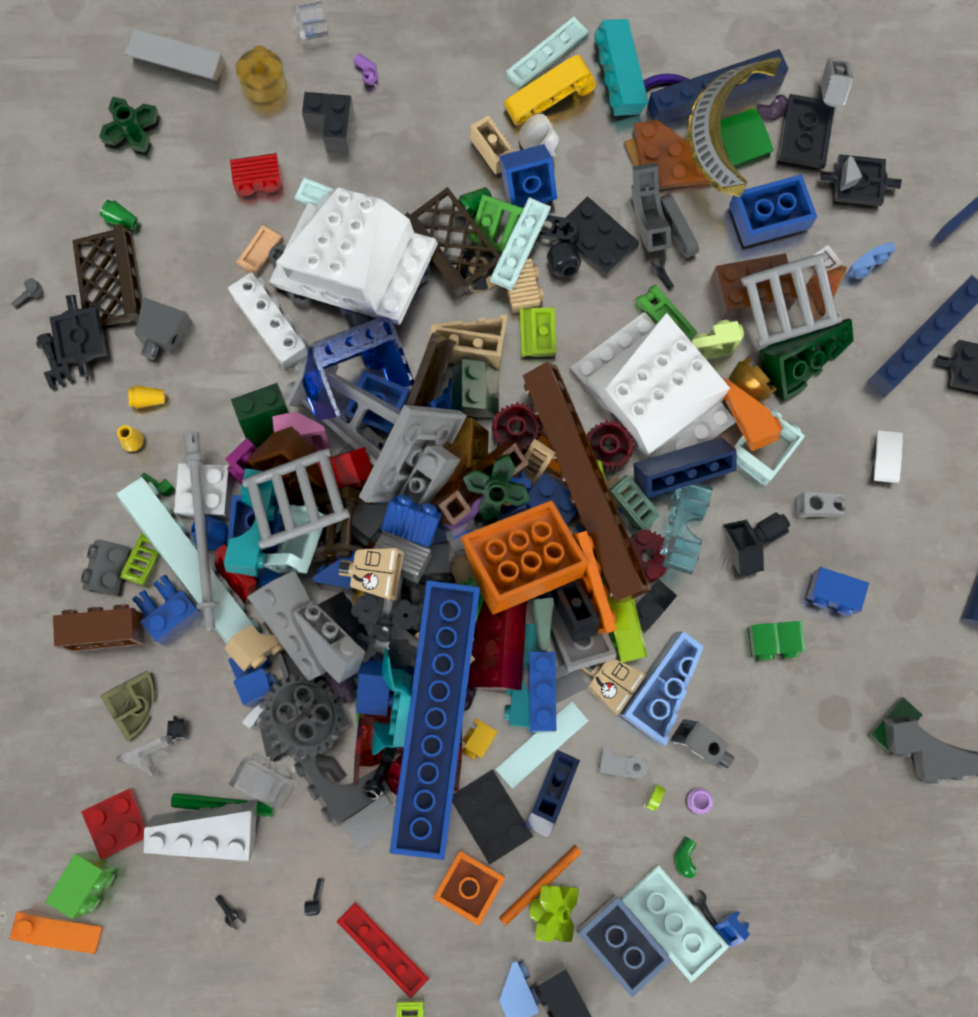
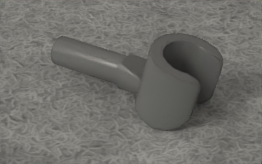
M34 278L26 280L24 282L26 291L15 299L11 305L16 308L26 298L40 295L41 287L38 281L35 282Z

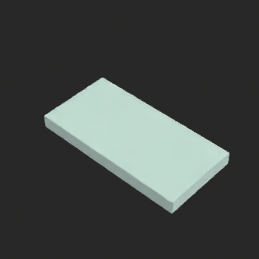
M658 864L620 898L691 983L730 947Z

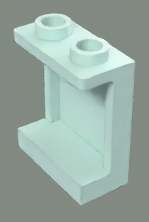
M305 504L304 506L290 505L295 526L310 521ZM318 512V513H319V517L326 516V515H324V514ZM323 528L280 543L276 554H265L264 567L278 574L290 573L294 570L296 573H307Z

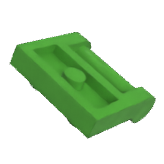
M483 194L474 222L496 251L503 253L516 226L518 217L524 208ZM506 210L510 214L501 243L495 242L504 211ZM470 234L469 241L479 244V236Z

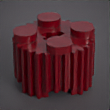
M516 402L514 405L511 404L510 407L506 405L505 409L502 407L501 412L498 411L494 415L491 433L493 444L496 448L503 442L516 443L522 454H526L533 440L536 439L538 441L541 433V422L533 413V409H530L529 405L524 406V403L519 405V402ZM515 427L520 428L518 433L512 432V430H514Z
M606 420L605 423L600 422L599 426L596 424L586 435L596 459L602 463L604 475L606 472L611 475V472L614 474L620 472L628 464L633 454V437L629 436L630 432H626L627 428L623 429V425L618 424V421L615 423L613 420L611 422ZM605 444L610 445L611 451L604 448Z
M641 530L636 534L634 533L629 538L648 583L650 581L654 582L661 578L672 564V545L669 541H665V537L662 538L661 534L657 535L656 531L651 533V530ZM641 554H647L650 559L644 561Z

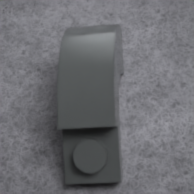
M656 163L632 167L633 185L631 188L633 205L644 246L648 252L671 248V228L664 216L660 201L658 166Z

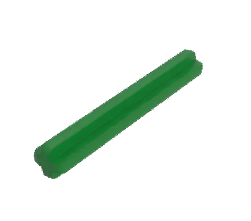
M174 793L171 798V807L199 810L205 807H222L230 803H247L248 800ZM257 801V816L271 817L274 812V804Z

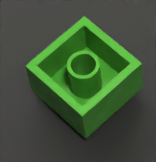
M90 851L74 854L45 903L71 919L87 915L89 912L92 913L100 902L98 896L103 888L106 890L115 877L112 873L116 867L104 859L101 860L99 856Z

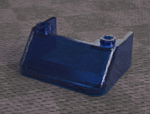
M376 318L315 341L309 346L302 384L316 421L341 416L324 370L352 358L361 356L365 367L372 371L383 368L388 381L403 387L414 384L415 381L395 326L389 318Z

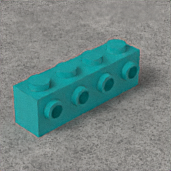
M602 20L595 31L594 40L598 44L600 52L599 61L604 69V82L608 86L610 106L613 107L614 116L640 115L648 104V98L629 20Z

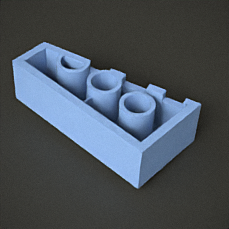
M684 631L675 632L619 715L656 743L666 746L671 728L677 719L680 704L686 695L689 680L693 676L704 646Z

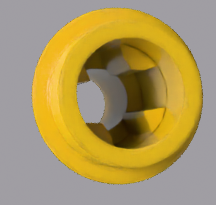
M135 385V387H129L128 389L129 407L139 409L165 404L164 389Z
M122 425L117 430L120 445L124 450L136 451L143 445L144 436L140 430L127 425Z

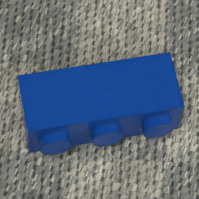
M529 652L528 654L529 732L557 731L556 652Z

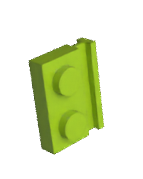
M555 307L525 310L520 308L521 357L556 356Z

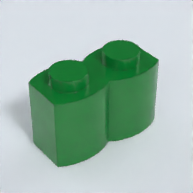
M802 621L749 626L752 657L759 656V661L774 660V655L784 654V659L799 658V653L806 651Z

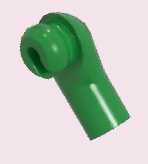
M688 837L684 839L676 852L675 862L678 872L683 877L693 878L697 873V869L693 865L690 855L697 843Z

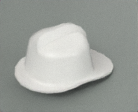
M536 114L530 117L519 132L518 139L523 149L545 144L550 155L555 157L556 153L554 150L558 145L559 137L553 125L544 114Z

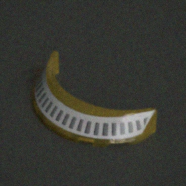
M781 57L740 66L719 75L703 89L692 108V116L688 122V142L690 143L692 158L696 167L700 168L710 181V185L717 191L741 197L747 185V180L735 169L729 160L722 143L720 120L724 103L736 84L748 81L752 74L763 73L775 76L781 62Z

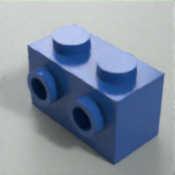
M820 567L814 571L806 599L812 600L815 606L821 608H828L830 606L836 608L839 614L852 616V614L862 611L869 582Z

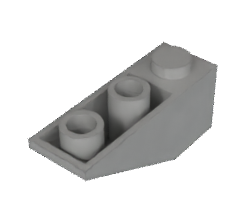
M426 446L399 495H406L413 499V503L419 505L423 503L429 504L448 482L460 459L442 446Z
M314 601L293 612L321 666L338 683L359 671L365 651Z

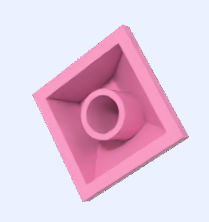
M298 412L272 416L274 432L292 426L317 451L330 448L325 428L321 424Z

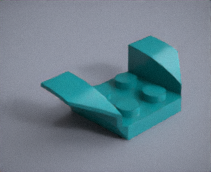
M387 648L384 650L382 677L387 686L394 691V701L390 724L374 722L371 739L373 755H376L385 747H404L411 701L413 676L405 673L404 670L391 668Z

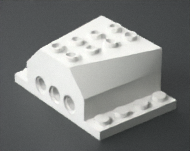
M338 187L324 194L318 206L310 203L307 204L282 256L276 262L277 266L269 283L272 287L400 325L438 243L435 238L414 233L410 219L384 200Z
M646 312L642 313L570 367V372L606 416L613 420L614 423L618 421V424H622L623 429L627 428L626 432H630L629 436H632V440H634V450L643 460L715 439L736 423L734 417L721 403L730 387L667 313L656 324Z

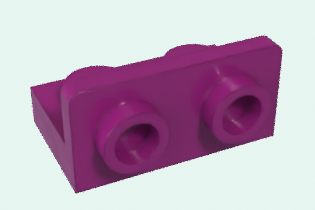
M247 438L225 458L230 465L227 470L241 485L245 469L253 470L247 459L256 450L254 444Z

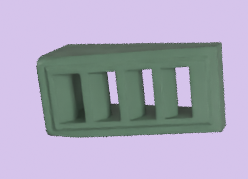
M625 475L609 489L634 529L645 530L660 517L656 508L629 475ZM629 487L630 490L622 496L620 493ZM634 495L635 498L631 502L627 503V501ZM640 504V507L634 512L633 509Z
M554 598L537 599L532 605L539 652H547L549 647Z

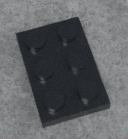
M789 94L778 161L824 169L827 162L835 107L825 104L823 99Z
M588 196L565 217L574 220L580 229L579 237L571 243L585 259L606 277L639 244V241ZM557 225V230H562L566 236L569 232H573L570 226L565 230L560 229Z
M493 769L453 794V805L489 865L534 837L529 828L524 827L525 821Z

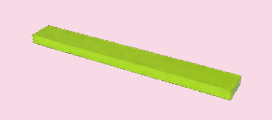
M596 460L605 478L602 463L600 460ZM600 574L602 583L607 588L608 582L606 577ZM609 595L607 599L609 607L613 610L616 617V631H614L621 663L648 657L634 599L626 603L615 602Z

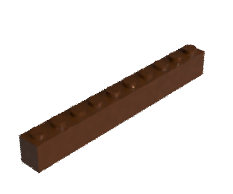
M547 361L522 375L525 381L524 389L533 400V411L543 424L542 433L544 437L550 441L551 450L556 452L553 459L559 463L561 479L568 485L571 492L569 494L570 501L578 509L580 514L578 517L579 523L593 540V553H596L601 567V574L606 577L608 582V593L615 602L626 603L651 591V588L602 471L596 461L597 459L560 371L556 365Z

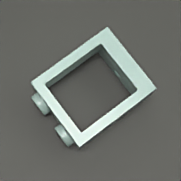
M774 409L769 410L773 417H778L782 425L780 435L791 444L771 469L742 448L746 442L744 436L734 446L737 453V465L764 486L772 480L805 437L798 426L787 423L782 419L781 414Z

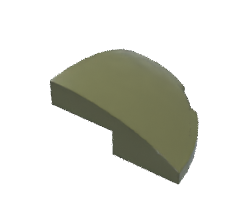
M148 671L100 695L126 741L137 735L149 719L147 714L150 704L154 702V686Z

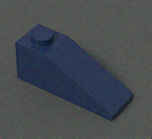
M556 750L524 827L546 837L549 836L556 824L580 762L579 759Z

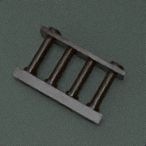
M348 486L338 489L343 507L348 510L350 517L342 520L340 543L335 544L337 523L326 526L324 546L319 547V537L311 563L334 558L350 559L356 550L363 549L362 547L350 544L354 508L359 504L367 503L359 498L361 490ZM328 492L313 495L316 506L319 508L318 512L324 515L325 512H327V515L334 513ZM303 498L289 501V505L304 506L305 504Z

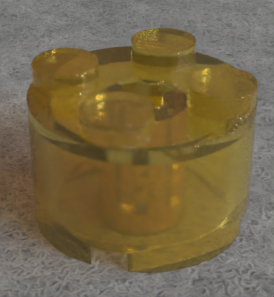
M256 46L240 57L235 67L243 95L249 101L256 104L258 102L269 104L277 101L283 95L286 85L285 73L279 56L264 46Z

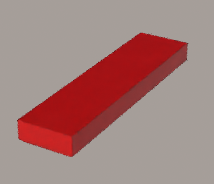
M356 901L336 921L410 999L429 980L427 974Z

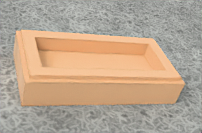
M262 224L236 261L237 265L258 277L270 259V249L275 245H280L283 241V236Z

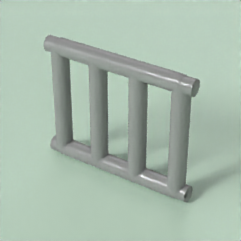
M826 253L816 254L741 278L742 285L747 288L759 335V339H757V346L759 348L842 322L841 315L836 312L825 266V261H827ZM814 265L827 314L826 318L816 321L813 318L802 269ZM791 272L804 319L803 325L791 328L779 276ZM768 279L782 331L771 335L768 334L756 283Z
M330 448L317 451L242 480L244 487L249 490L261 540H259V547L261 549L277 545L350 517L348 510L343 507L329 459L332 457ZM320 462L334 513L319 517L306 471L307 466ZM296 471L310 520L298 526H295L282 475ZM271 479L285 526L284 531L273 535L270 532L258 484Z

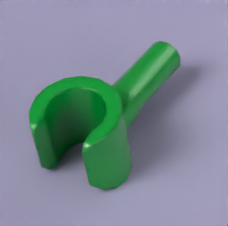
M141 474V477L147 482H151L163 496L169 495L174 490V487L166 478L159 483L148 474Z

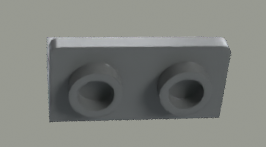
M101 539L94 541V544H90L87 552V558L89 559L88 567L84 568L81 575L82 589L117 596L122 581L120 576L126 564L130 547Z

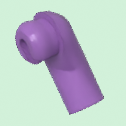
M358 53L353 63L363 69L362 80L366 84L372 85L378 78L377 66Z

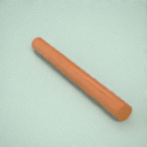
M576 845L499 917L505 926L541 893L543 884L549 885L582 853Z

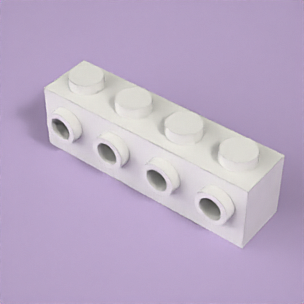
M251 272L228 287L232 298L284 370L309 355L306 348L309 345L301 332L296 334L293 329L295 326L294 322L288 314L283 316L279 309L282 308L274 295L270 297L267 294L266 290H268V287L261 277L256 279Z

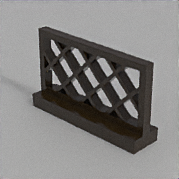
M448 187L413 213L409 214L407 212L404 215L410 219L414 233L433 238L435 230L447 231L446 241L437 242L438 245L432 255L431 262L458 298L466 293L465 289L493 270L501 257ZM448 196L452 201L451 210L438 209L439 202ZM425 212L434 213L432 224H423L418 217ZM437 214L450 215L448 226L436 225ZM454 216H462L466 219L465 228L452 227ZM451 232L464 233L462 245L449 243ZM467 234L478 235L480 238L479 245H466ZM448 248L461 249L459 261L448 259ZM465 250L477 251L476 263L463 261ZM481 252L492 253L495 257V260L489 264L479 263ZM462 266L475 267L474 275L465 281L461 276Z
M121 223L113 225V230L72 240L82 309L99 308L103 312L100 317L102 327L129 320L137 322L142 305V297L132 232ZM113 238L114 244L109 252L101 248L106 239ZM86 244L93 245L94 247L88 256L84 257L81 253V246ZM101 250L106 256L98 266L92 262V259ZM111 258L117 261V267L112 274L104 269ZM91 264L97 269L91 278L87 279L84 271ZM104 272L110 277L101 288L95 282L100 274ZM116 280L120 283V289L114 296L108 292V289ZM92 286H95L100 291L92 302L88 299L87 293ZM105 294L113 298L106 310L98 306ZM118 302L121 303L124 314L118 316L110 314Z
M435 332L431 334L405 405L427 407V404L435 399L457 341Z

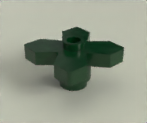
M112 97L108 110L113 116L114 121L102 126L99 135L101 141L106 144L116 145L127 137L133 150L146 152L150 139L143 128L156 123L159 113L156 106L143 103L134 110L133 107L128 105L126 99Z
M509 454L495 459L491 475L477 468L463 475V480L469 491L484 494L478 509L485 521L499 516L501 504L505 502L518 507L530 501V495L525 485L510 481L515 471V465Z

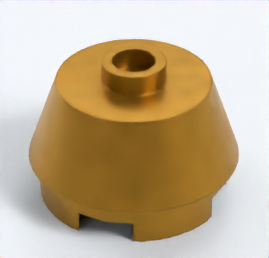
M748 356L742 362L739 361L728 379L758 402L771 398L770 395L777 390L774 385L770 388L766 383L770 380L757 365L752 368L749 364L752 359Z

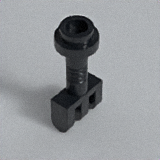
M51 333L37 336L36 345L39 349H44L51 370L44 372L50 389L56 387L53 380L55 377L60 386L65 384L63 374L66 375L69 382L74 381L69 365L60 366L57 363V357L53 348L54 340Z
M397 747L385 748L373 779L365 782L363 787L365 790L364 795L369 799L377 800L383 795L385 788L382 783L393 763Z

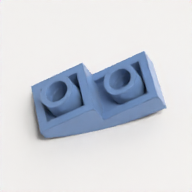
M893 241L875 247L862 255L850 267L846 277L864 278L870 274L875 265L889 261V258L896 250Z

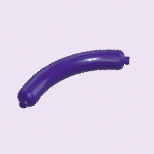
M667 73L651 76L643 80L646 90L657 84H677L689 80V78Z

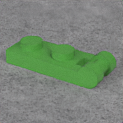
M651 286L645 295L641 294L635 299L639 308L644 310L655 324L667 313L689 340L697 335L694 327L658 286ZM657 300L658 304L653 306L650 302Z

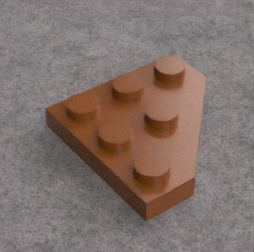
M658 120L634 123L633 129L640 165L657 164L659 190L711 184L714 182L700 163L694 145Z

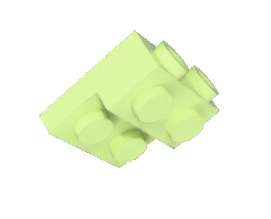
M722 320L713 325L709 335L699 334L693 337L691 342L706 360L730 356L734 354L744 337L743 327L741 324H738V321L729 322V320Z

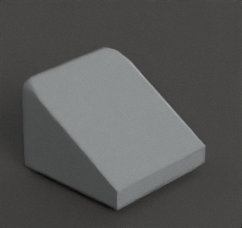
M852 156L848 157L842 166L840 191L855 186L862 177Z

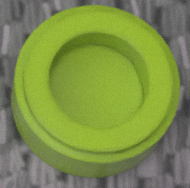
M655 784L645 807L656 811L665 794V788Z

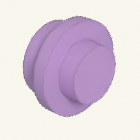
M696 788L688 794L687 805L692 812L705 814L713 806V797L708 790Z

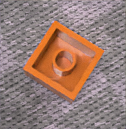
M459 850L433 899L479 926L504 882L505 876Z

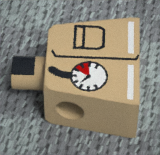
M398 548L356 550L354 561L341 560L339 575L351 577L350 587L397 601L404 551Z
M616 659L606 661L603 665L599 663L582 668L583 671L593 677L587 688L615 716L620 714L646 677L645 673Z

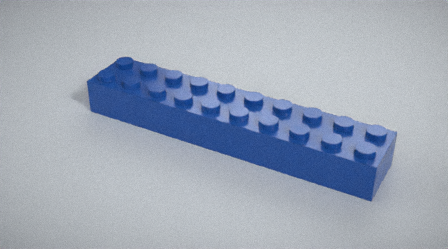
M426 581L413 672L411 701L389 852L391 854L439 860L445 859L480 587Z

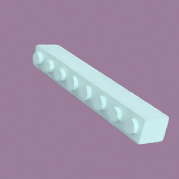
M141 477L118 492L117 497L196 604L202 603L197 545L185 535L188 531L180 520L175 522L171 514L173 511L167 502L163 501L161 503L156 495L159 493L151 482L146 483ZM209 559L213 601L220 603L219 607L214 608L215 630L226 644L233 635L251 624L257 631H260L261 627L253 617L249 619L244 613L246 607L238 597L234 600L230 595L229 591L232 589L224 578L219 580L214 572L217 569Z

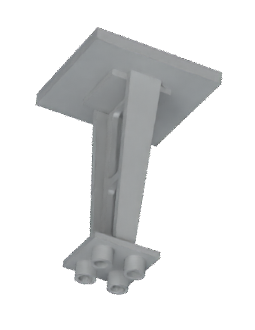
M312 360L299 361L295 367L296 373L299 374L296 382H290L285 388V393L289 396L285 404L293 407L308 408L354 449L366 448L365 452L368 453L369 462L374 467L359 495V498L365 502H389L393 496H398L426 446H442L449 451L467 416L459 410L404 405L402 410L338 376L336 374L339 367L337 364ZM329 386L358 403V408L350 423H347L322 402ZM368 409L394 424L382 450L359 432V425Z

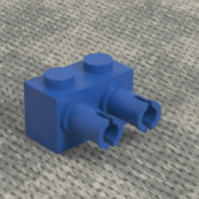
M167 575L159 578L165 587L158 580L153 583L154 587L157 588L165 599L163 605L157 607L146 590L138 593L141 598L135 595L132 599L145 616L140 622L154 641L159 644H164L203 614L200 609L196 608V604L189 594L183 590L177 591Z

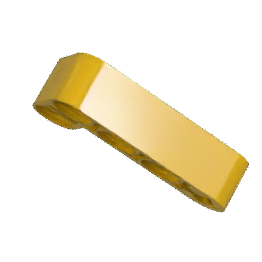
M574 55L511 95L504 101L503 105L514 125L519 126L524 124L530 117L540 114L574 91H577L580 96L592 92L596 88L597 83L582 56Z

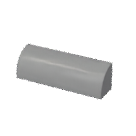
M134 28L125 51L126 56L214 81L220 78L226 64L220 52Z

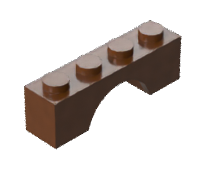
M503 442L466 473L477 468L491 475L495 459L509 454L515 465L513 477L529 462L516 443ZM462 475L431 500L429 504L435 506L437 511L442 513L440 519L442 524L453 526L472 511V505L482 494L469 491Z

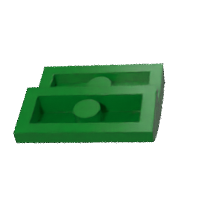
M756 108L712 123L718 145H722L728 167L774 151L766 127Z

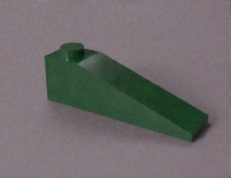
M847 318L835 325L774 343L759 350L762 371L770 380L771 386L774 385L776 387V393L781 400L785 401L803 391L808 386L807 381L814 374L818 376L823 371L822 367L830 359L837 358L854 341L852 319Z

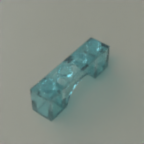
M695 483L675 490L672 501L676 502V505L672 504L668 516L669 519H672V522H668L664 536L668 537V540H664L660 554L664 555L662 566L692 575L699 559L702 540L691 532L687 523L703 521L710 505L713 487Z

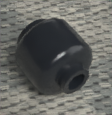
M557 242L547 253L549 265L553 273L558 277H572L581 266V258L575 246L570 242Z

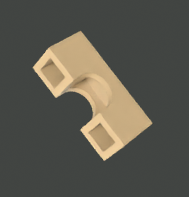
M265 621L263 625L270 635L259 633L251 624L233 635L224 648L243 672L252 666L254 669L258 668L267 660V656L270 654L276 656L284 649Z

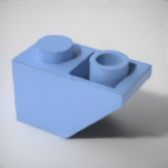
M517 958L511 960L499 994V1002L506 1017H531L540 1013L537 1006L540 1004L534 988L530 990L526 979L530 978L524 962L519 964Z

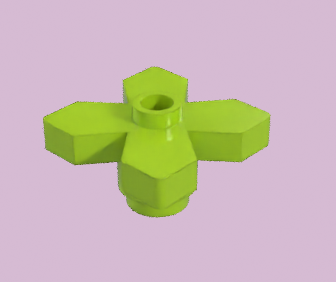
M542 885L540 898H535L531 902L529 909L531 919L537 923L535 940L552 942L555 939L562 942H572L574 924L570 918V912L577 905L578 888Z

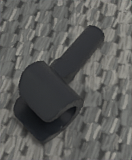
M658 256L660 266L655 265L651 260V271L654 274H659L670 290L674 285L665 271V259L662 256Z
M317 879L313 901H305L304 913L306 916H316L320 913V894L324 879Z
M698 890L703 897L702 903H696L692 895L690 896V901L694 906L700 908L711 926H714L717 922L706 905L707 896L703 891Z
M221 895L215 898L226 915L225 923L232 930L236 931L233 927L234 920L239 918L244 924L245 919L237 911L229 908Z

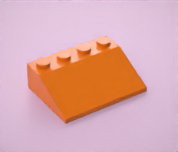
M552 500L461 536V541L476 582L492 615L582 578L589 565Z

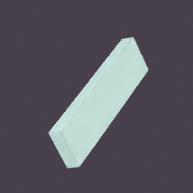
M573 16L506 71V76L521 90L587 38L589 31Z
M530 197L528 198L490 278V282L508 290H513L550 212V206Z
M571 702L556 715V732H537L495 770L513 789L589 720Z

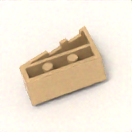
M508 314L500 315V318L485 320V317L477 318V321L464 323L461 320L432 324L429 340L431 334L435 332L457 341L449 363L456 364L461 359L485 361L496 370H499Z

